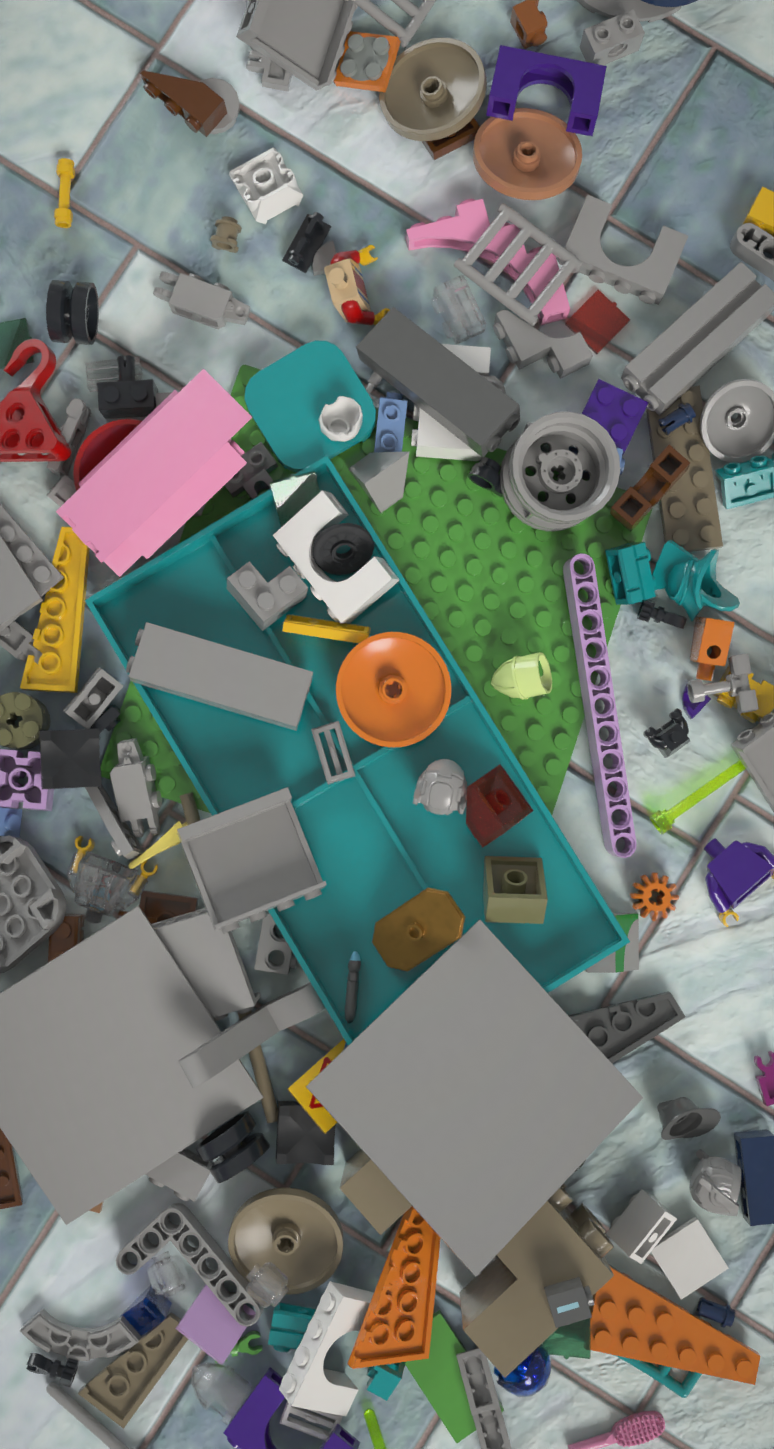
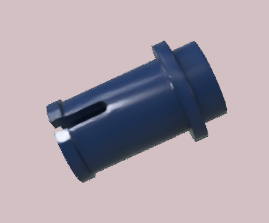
M681 403L678 405V409L659 419L658 424L662 427L671 422L670 425L662 429L665 435H669L685 423H692V419L696 417V414L689 403L684 405Z
M701 1297L698 1301L697 1316L718 1322L723 1328L732 1326L735 1310L729 1304L723 1306L704 1297Z

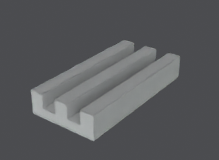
M339 721L311 729L328 785L355 777ZM331 729L336 730L348 772H342L330 733ZM319 733H325L337 773L335 776L331 775Z

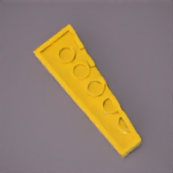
M61 527L52 564L64 578L53 588H50L45 595L44 602L41 603L39 611L41 615L38 626L34 630L32 646L40 651L42 655L39 658L38 664L34 662L35 656L28 655L20 684V689L78 693L90 548L74 533L72 527Z

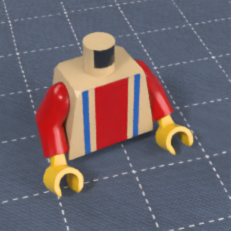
M368 245L359 251L339 252L333 256L330 265L324 267L333 305L346 323L374 324L376 326L390 311V309L384 308L376 315L374 312H371L359 263L366 266L378 259V257L373 258L369 251L375 249L373 245Z

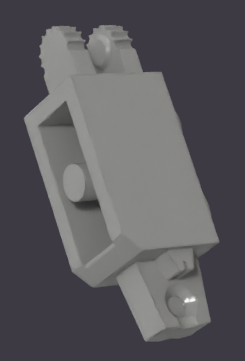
M165 271L160 273L159 279L166 284L174 286V290L171 292L155 287L153 294L161 300L169 302L172 313L215 329L225 327L226 322L246 324L251 311L250 306L233 298L232 291L227 286L220 283L209 284L195 274L187 276L180 273L179 276Z
M137 739L120 741L117 744L119 763L110 772L121 822L130 821L135 837L139 838L144 835L142 819L147 818L150 833L152 835H159L161 829L158 811L162 806V796L160 791H156L154 782L156 780L155 766L150 764L149 756L143 757Z

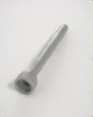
M51 1382L47 1385V1393L110 1449H129L56 1383Z

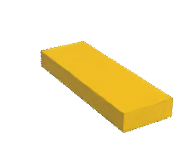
M290 614L286 616L283 623V632L360 643L369 638L371 628L366 626Z

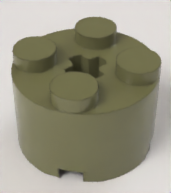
M9 692L1 695L0 745L19 750H27L40 744L39 732L47 731L50 728V714L46 706L35 697L20 692ZM17 716L23 718V720L19 722V726L15 725Z

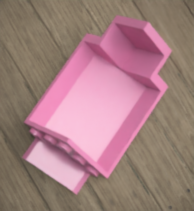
M203 368L180 392L174 390L78 483L80 488L56 512L73 528L72 530L82 542L96 554L95 556L101 563L104 561L120 577L142 555L148 559L247 464L241 457L245 452L231 438L252 416Z

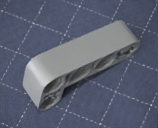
M745 223L741 225L730 242L732 253L774 281V237L755 224ZM763 252L770 253L773 259L766 258Z

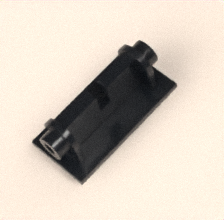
M320 213L307 214L282 259L283 262L304 273H307L316 252L331 229L330 225L322 221L324 217Z

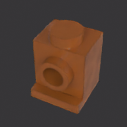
M525 0L512 7L510 23L524 49L531 46L537 47L547 40L545 33L547 19L543 11L539 12L538 10L539 0Z

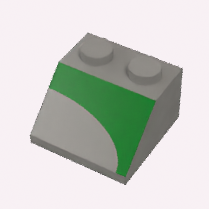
M613 913L630 943L584 971L587 973H617L639 970L638 913Z

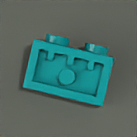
M755 456L750 461L742 463H728L723 468L715 470L716 476L721 480L722 502L726 510L774 498V462L767 456Z

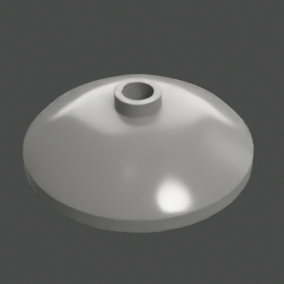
M751 379L735 380L716 390L706 402L700 418V434L706 448L717 458L732 463L750 461L751 458L764 453L774 442V392L765 384ZM734 413H737V418L734 421H731V416Z

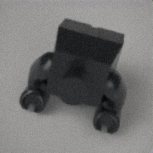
M678 708L669 714L672 720L661 726V728L655 730L653 727H649L648 731L645 730L643 732L644 737L648 738L653 747L659 749L664 758L671 756L690 742L687 736L689 734L687 721L682 716V711Z

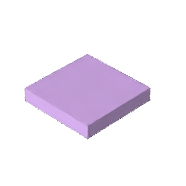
M205 1284L175 1329L221 1365L225 1362L247 1327L240 1325ZM245 1303L243 1304V1310L245 1311V1313H247L248 1315L256 1314V1312L253 1311L250 1307H248Z

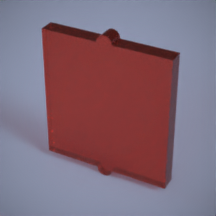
M597 290L565 322V325L574 334L581 332L588 347L598 354L630 322V319L616 307V302H611L602 292Z

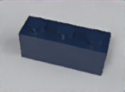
M767 1129L734 1132L737 1166L741 1169L740 1193L743 1218L750 1226L774 1224V1134Z

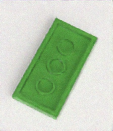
M439 1310L433 1314L429 1359L407 1361L405 1365L457 1444L476 1431L456 1354L467 1350ZM499 1401V1404H500V1407H501V1411L503 1412V1411H504L503 1405H502L501 1402Z

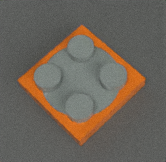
M350 31L347 34L344 53L336 70L335 85L386 93L401 43L399 37Z

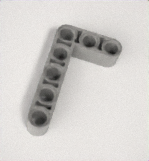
M311 982L257 1008L181 1058L179 1063L192 1088L197 1087L279 1031L318 1014L325 1009V1006Z
M174 1203L169 1206L117 1255L116 1266L118 1270L126 1275L134 1274L171 1241L240 1325L245 1327L252 1326L257 1322L264 1310V1301L260 1294L237 1271L231 1259L184 1204ZM170 1212L177 1213L180 1216V1225L171 1223L169 1220ZM149 1232H154L158 1235V1245H154L149 1241ZM188 1235H195L198 1238L199 1247L195 1248L189 1245ZM127 1252L136 1254L137 1264H131L128 1261ZM206 1258H214L218 1263V1269L212 1270L208 1268ZM224 1281H233L237 1286V1291H227ZM243 1304H252L256 1309V1314L248 1315L245 1313Z

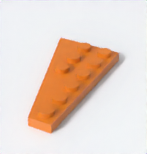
M413 1206L403 1214L347 1364L352 1369L429 1359L441 1238Z

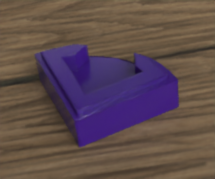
M686 684L682 694V705L686 715L693 719L711 698L705 695L703 702L691 703Z

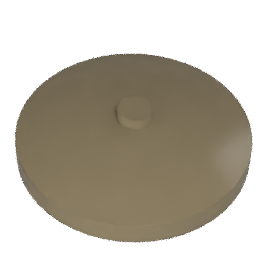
M432 38L419 42L403 51L396 58L386 93L379 92L380 107L384 117L396 133L411 140L433 141L452 135L468 124L479 111L487 89L485 69L476 51L460 40Z
M274 1188L260 1192L248 1199L236 1212L228 1237L229 1254L237 1271L254 1286L267 1292L283 1295L304 1293L325 1283L338 1268L344 1243L343 1229L333 1209L316 1195L295 1188Z

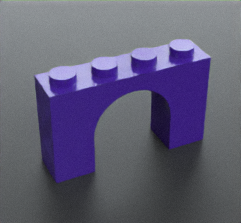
M500 45L486 116L513 121L516 102L520 92L534 84H548L560 89L569 100L570 112L566 132L593 136L607 66Z
M269 1367L223 1432L227 1436L228 1442L236 1449H277L270 1436V1420L285 1397L279 1390L283 1377L271 1367ZM337 1423L319 1449H358L360 1441Z

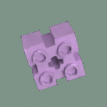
M0 749V807L18 809L19 802H23V808L52 811L54 789L42 790L40 752L28 751V758H23L24 753L17 750ZM25 773H27L28 783L22 787L23 785L19 784L18 780L19 778H24Z

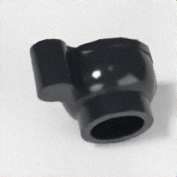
M481 458L479 463L472 466L468 473V478L476 485L491 490L494 494L503 497L499 476L501 466L490 458Z

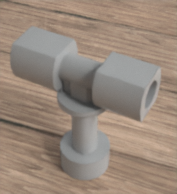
M740 654L728 658L731 674L726 676V681L703 684L701 679L688 681L687 689L691 703L703 702L705 695L728 692L730 697L735 696L738 714L759 709L755 690H750L748 675L752 671L748 654Z

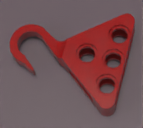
M30 339L21 343L15 349L12 358L4 368V371L13 377L32 355L36 353L42 354L38 367L0 402V462L65 461L71 455L68 443L40 395L42 387L55 370L56 356L50 347L38 339Z

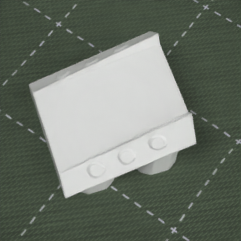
M275 148L269 149L229 172L230 178L257 222L266 225L267 220L295 205L298 207L300 205L303 194L298 187L295 175L291 169L286 167L283 157Z

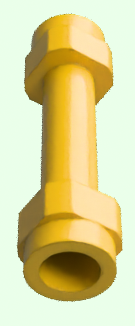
M61 158L58 160L56 170L58 177H60L59 205L54 211V218L57 227L70 228L73 222V213L69 209L71 179L75 177L73 160Z

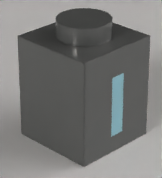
M580 1277L544 1287L556 1328L592 1318L589 1306L595 1305L589 1285L583 1287Z

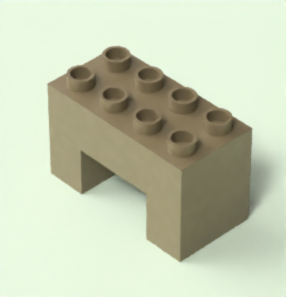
M359 1149L346 1161L340 1190L381 1235L412 1205L362 1149ZM565 1183L497 1254V1259L492 1261L479 1276L475 1277L459 1292L463 1331L504 1378L558 1329L555 1327L544 1287L580 1277L583 1287L589 1285L593 1296L614 1276L605 1258V1255L614 1248L611 1241L604 1234L606 1232L605 1228L583 1203L573 1212L567 1208L573 1200L565 1190L567 1187Z

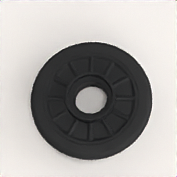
M340 523L328 527L318 535L313 544L312 555L315 563L323 571L335 575H346L360 570L369 562L373 555L374 542L370 533L363 527L352 523ZM348 545L351 547L346 553L340 554L336 552L339 546Z

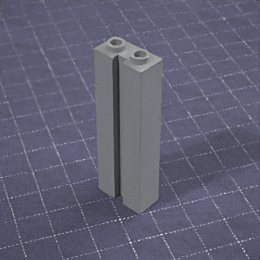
M740 262L625 366L621 376L623 384L629 391L635 392L642 400L649 402L647 408L655 411L660 416L774 311V292L766 284L761 286L755 280L757 276Z
M146 622L144 630L139 629L135 641L138 649L135 657H130L126 672L129 673L128 677L132 682L297 731L313 679L312 671Z

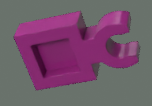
M772 1051L768 1052L770 1062L766 1065L762 1064L761 1057L758 1055L754 1056L755 1065L763 1073V1075L756 1076V1081L763 1103L766 1106L774 1104V1052Z

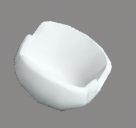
M339 396L331 405L325 404L319 417L321 432L331 441L345 442L353 439L358 434L362 425L363 414L361 406L354 399Z

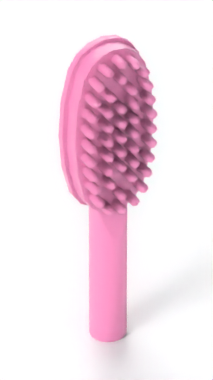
M657 1411L634 1413L616 1422L610 1432L570 1444L568 1449H600L615 1443L623 1447L644 1444L662 1435L665 1430V1420Z

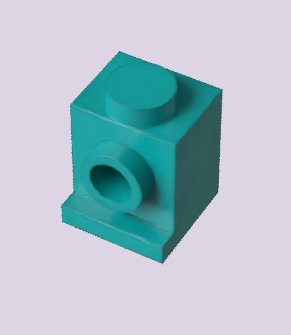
M406 1362L369 1367L366 1375L370 1378L367 1382L366 1390L387 1401L402 1379Z

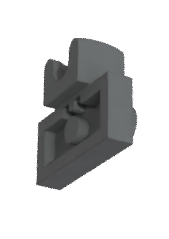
M260 442L241 456L247 464L224 485L233 498L245 490L250 499L253 500L258 497L261 489L266 488L270 490L276 486L269 473L278 467L277 462L263 443Z

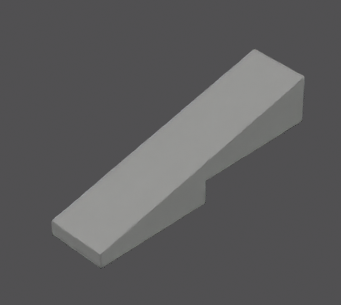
M479 1348L456 1354L481 1449H512L487 1357Z

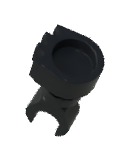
M649 599L642 601L637 619L649 622L650 618H653V621L656 623L662 621L684 629L687 621L686 617L664 611L665 608L661 606L655 608V601Z
M31 1353L26 1369L36 1374H50L49 1378L52 1379L60 1377V1385L71 1387L79 1361L68 1358L64 1366L61 1365L59 1360L53 1362L43 1355Z

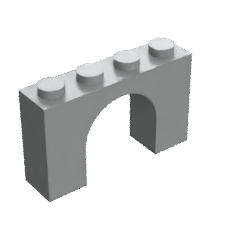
M587 194L565 246L566 250L582 262V266L577 271L573 269L572 273L580 272L589 276L596 283L609 284L614 286V289L620 293H631L647 304L655 303L659 305L688 239V235L663 225L651 255L644 262L635 266L618 265L608 259L600 243L601 232L609 216L612 204ZM560 260L559 264L563 266L564 262Z

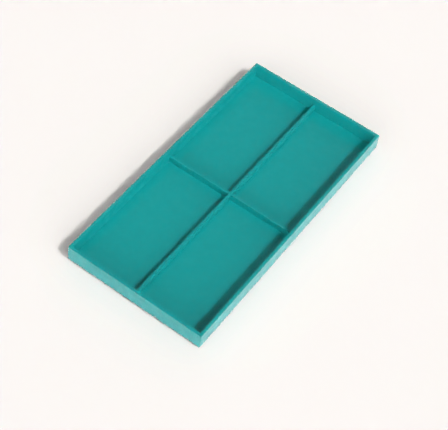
M328 455L85 600L125 670L130 657H135L138 646L135 645L138 631L139 629L144 630L146 622L313 672V679L297 731L138 683H134L212 816L288 787L292 796V806L322 881H326L327 885L320 889L322 894L306 901L303 896L293 900L295 905L290 908L278 911L277 907L268 911L347 1045L352 1043L458 941L456 940L408 972L388 967L373 945L375 923L428 887L450 893L465 916L462 936L478 920H481L547 993L630 943V940ZM322 490L332 493L349 514L340 523L356 524L370 533L374 542V551L371 559L373 557L383 558L399 578V581L356 619L347 624L371 628L370 637L385 632H402L414 635L430 644L439 653L447 666L451 680V699L447 713L440 725L429 736L412 745L384 747L370 743L357 735L343 719L336 699L337 675L346 656L359 643L283 632V623L289 614L334 621L327 612L329 607L323 599L320 601L313 595L310 590L312 585L306 578H301L308 587L306 598L263 631L227 590V578L249 561L267 583L289 566L294 570L293 566L295 563L289 556L286 557L279 551L276 546L278 542L273 535ZM342 545L337 548L336 552L340 554L346 553L351 547ZM323 571L330 579L336 582L347 580L356 573L335 575ZM339 721L355 777L328 785L311 729ZM331 729L330 733L342 772H348L336 730ZM322 732L319 733L331 775L335 776L337 775L325 733ZM440 759H450L461 767L468 786L466 807L463 814H459L457 810H454L449 815H437L426 811L422 803L413 804V796L418 779L428 768L429 764ZM485 856L542 858L548 898L543 924L485 922L483 904ZM357 951L361 959V969L358 972L357 1008L353 1022L347 1023L345 1018V1001L349 973L348 963L353 952Z

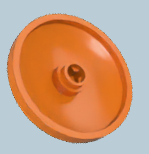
M385 632L363 640L346 656L337 675L336 699L343 719L361 738L379 746L404 747L423 740L440 725L450 704L451 680L445 662L430 644L408 633Z

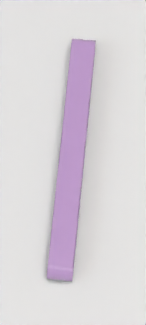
M580 553L565 562L563 574L605 849L609 854L627 858L635 852L637 843L595 564L589 555ZM575 561L583 565L584 572L582 575L575 572L573 568ZM579 589L587 592V602H582L578 598ZM584 616L589 617L592 621L590 630L585 629L582 625ZM588 644H592L596 648L594 658L587 655L586 647ZM593 671L600 675V683L597 686L590 680V675ZM598 698L604 703V710L601 714L594 707L595 701ZM602 726L606 727L609 732L608 738L605 741H602L599 737V730ZM606 754H609L613 759V764L609 769L603 765V758ZM610 782H614L617 787V791L612 797L607 792V786ZM618 809L621 819L617 824H614L611 815L614 810ZM622 837L625 841V847L622 851L618 852L615 844L617 839Z

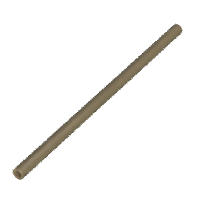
M193 792L180 795L187 825L200 821ZM252 1010L242 1014L238 1013L239 1020L250 1014ZM260 1044L248 1054L257 1087L263 1094L261 1102L267 1123H273L278 1121V1107Z

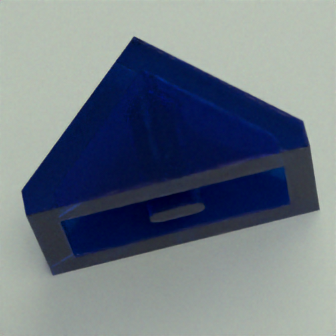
M152 1283L121 1316L123 1315L142 1336L164 1321L172 1303Z

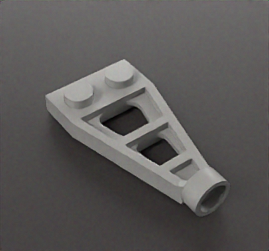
M85 787L113 838L111 845L119 856L123 855L126 859L131 860L144 853L145 851L125 821L121 822L119 811L104 787Z

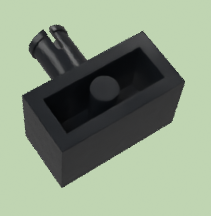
M123 355L118 356L119 380L116 382L97 383L99 411L105 419L146 417L156 408L158 388L153 379L135 380L134 356L126 355V360H124Z

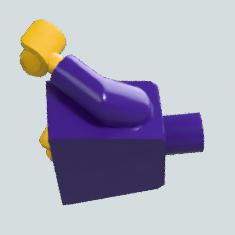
M714 838L704 847V850L713 859L707 865L708 874L705 877L708 896L717 912H719V920L726 927H729L726 923L728 915L732 914L737 922L739 920V916L732 909H729L730 906L735 909L770 877L774 879V855L765 846L750 842L740 843L737 840L725 848Z

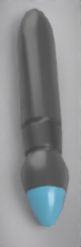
M357 951L353 952L348 963L349 973L345 1001V1018L347 1023L353 1022L357 1008L358 972L361 969V959Z

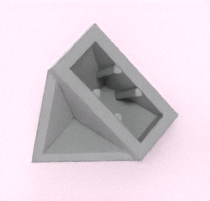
M409 452L369 453L348 468L380 514L403 498Z

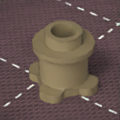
M224 216L222 219L216 220V234L212 235L210 239L213 248L232 253L238 252L239 248L237 247L238 242L236 240L238 233H241L242 227L237 224L238 221L236 219Z

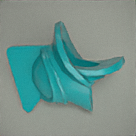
M668 540L663 546L652 574L656 579L655 590L665 589L671 600H674L678 606H683L691 622H693L704 606L712 607L719 611H732L739 607L738 597L725 589L716 580V563L719 550L713 549L702 559H698L674 541Z

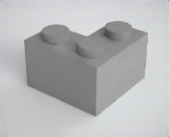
M250 561L227 578V590L262 631L305 599L308 591L307 585L290 566L268 583Z

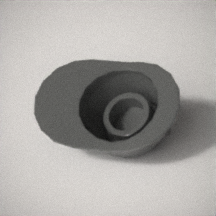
M686 1097L662 1102L657 1106L660 1122L663 1127L661 1138L664 1140L701 1136L714 1129L721 1119L720 1112L716 1109L699 1108Z

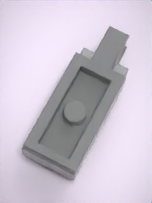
M13 621L0 632V646L17 659H21L26 663L28 655L35 656L34 662L38 664L39 658L42 655L40 651L32 646L34 639H32L33 635L16 621Z

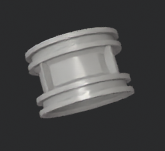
M555 412L533 422L507 450L499 474L500 489L506 505L521 522L534 529L543 531H562L574 527L602 509L611 499L618 485L620 460L615 442L607 430L597 421L579 413ZM541 444H549L548 453L541 451ZM569 446L577 448V455L568 450ZM525 468H529L531 471L535 473V475L527 476L525 474ZM585 470L590 474L588 481L582 479V473ZM554 471L559 473L557 476L558 480L556 481L552 478ZM541 491L545 492V502H540L537 498L538 493ZM566 495L573 498L575 502L568 504L565 499Z

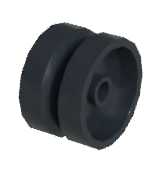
M52 280L49 285L46 302V322L49 338L52 342L69 343L73 336L77 344L93 345L96 340L99 321V303L95 284L91 282H77L73 288L69 281Z
M249 1111L236 1116L219 1127L195 1148L203 1161L216 1159L210 1168V1172L217 1183L227 1181L242 1172L270 1148V1144L263 1133L250 1135L255 1128L256 1122Z

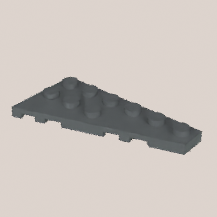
M669 991L568 1015L611 1063L619 1060L686 1017Z

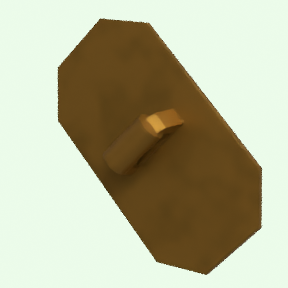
M428 887L375 923L372 943L388 967L408 972L462 937L465 916L449 892Z

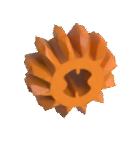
M652 872L650 880L646 875H641L640 878L643 885L634 882L632 886L639 891L638 893H630V898L639 900L632 905L633 909L642 908L640 916L645 918L650 913V918L653 921L657 920L658 912L662 918H667L666 908L673 911L676 909L675 905L671 904L670 901L679 899V895L670 894L671 891L675 890L676 885L673 883L667 885L669 877L666 875L659 879L658 873ZM651 891L659 892L660 895L656 897L657 902L649 901V898L652 896Z

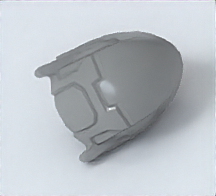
M440 759L429 764L428 768L418 779L413 796V804L422 803L426 811L437 815H449L454 810H457L459 814H463L466 807L468 786L461 767L450 759Z
M701 1149L698 1150L696 1156L700 1161L692 1171L689 1186L693 1200L708 1212L737 1216L739 1209L737 1200L741 1185L740 1167L720 1157H709Z

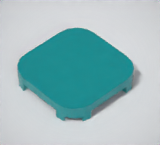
M315 340L304 344L257 372L249 380L245 388V402L249 414L274 452L278 462L285 470L288 469L298 473L328 455L329 459H332L361 441L364 443L371 436L375 426L376 409L371 397L344 353L336 345L328 341ZM339 396L354 399L361 406L363 414L362 425L358 434L353 439L345 442L331 441L321 432L319 417L325 404H333Z

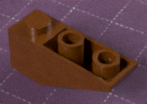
M144 70L140 73L144 82L143 88L153 99L158 97L162 100L166 109L174 116L179 114L184 118L186 125L195 133L200 131L207 137L227 114L224 99L203 82Z

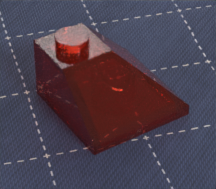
M501 764L467 787L466 825L482 848L534 811Z

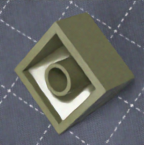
M485 856L483 889L485 922L543 924L548 898L542 858Z

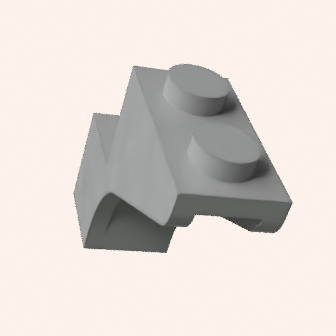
M501 310L496 313L493 324L494 332L499 340L503 339L505 342L507 357L512 364L516 363L519 370L548 356L547 362L553 373L557 372L561 379L590 364L593 355L581 332L565 338H553L543 334L508 310Z

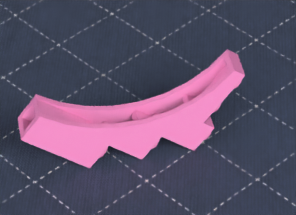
M467 199L462 201L460 205H456L455 217L443 216L436 222L429 224L423 222L416 223L409 229H406L408 250L434 247L452 248L469 252L490 225L483 199ZM505 223L479 257L494 264L520 232V229L514 224ZM523 244L503 271L516 281L542 247L534 248L526 254ZM552 253L523 288L531 303L536 300L559 271L556 256ZM563 283L537 315L540 325L567 319L570 306Z

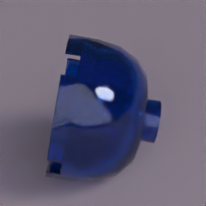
M541 1344L505 1378L494 1367V1374L498 1376V1381L496 1382L504 1390L517 1397L535 1395L547 1385L552 1365L549 1352Z

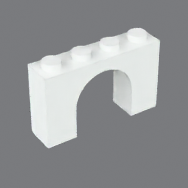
M442 344L480 375L489 376L490 347ZM414 404L413 420L419 421L418 430H412L411 446L417 447L416 457L468 461L481 460L482 457Z
M322 490L273 536L278 542L276 546L284 556H289L295 563L293 568L301 578H306L312 585L310 590L313 595L320 601L323 599L329 607L327 612L336 622L351 623L399 581V578L386 561L380 557H373L352 577L340 582L330 579L318 567L312 555L313 544L322 531L330 526L339 524L349 515L332 493Z
M329 1282L279 1387V1390L291 1406L341 1416L347 1415L359 1389L345 1373L323 1369V1363L327 1351L339 1337L351 1331H360L374 1292Z

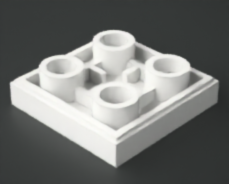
M696 1216L663 1237L651 1251L681 1300L729 1269Z

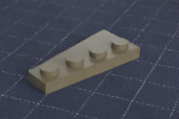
M172 1312L142 1336L137 1344L123 1352L84 1385L78 1394L124 1429L188 1341V1338L175 1329L181 1319Z

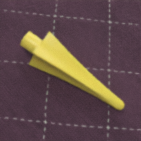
M180 821L176 822L150 848L130 862L129 868L133 869L151 857L181 843L177 835V829L187 826V822L183 824Z

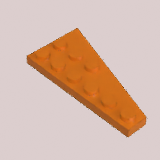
M610 1266L614 1276L593 1295L595 1305H592L590 1310L592 1318L588 1320L584 1341L585 1349L755 1385L760 1355L757 1351L732 1336L719 1331L705 1320L697 1318L678 1304Z

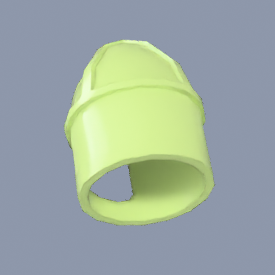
M542 652L525 656H514L512 659L504 662L494 672L490 684L500 693L511 698H521L522 700L549 694L552 691V675L549 662ZM539 661H540V663H541V665H542V669H543V676H542V677H540V673H539V665H538V662H539Z

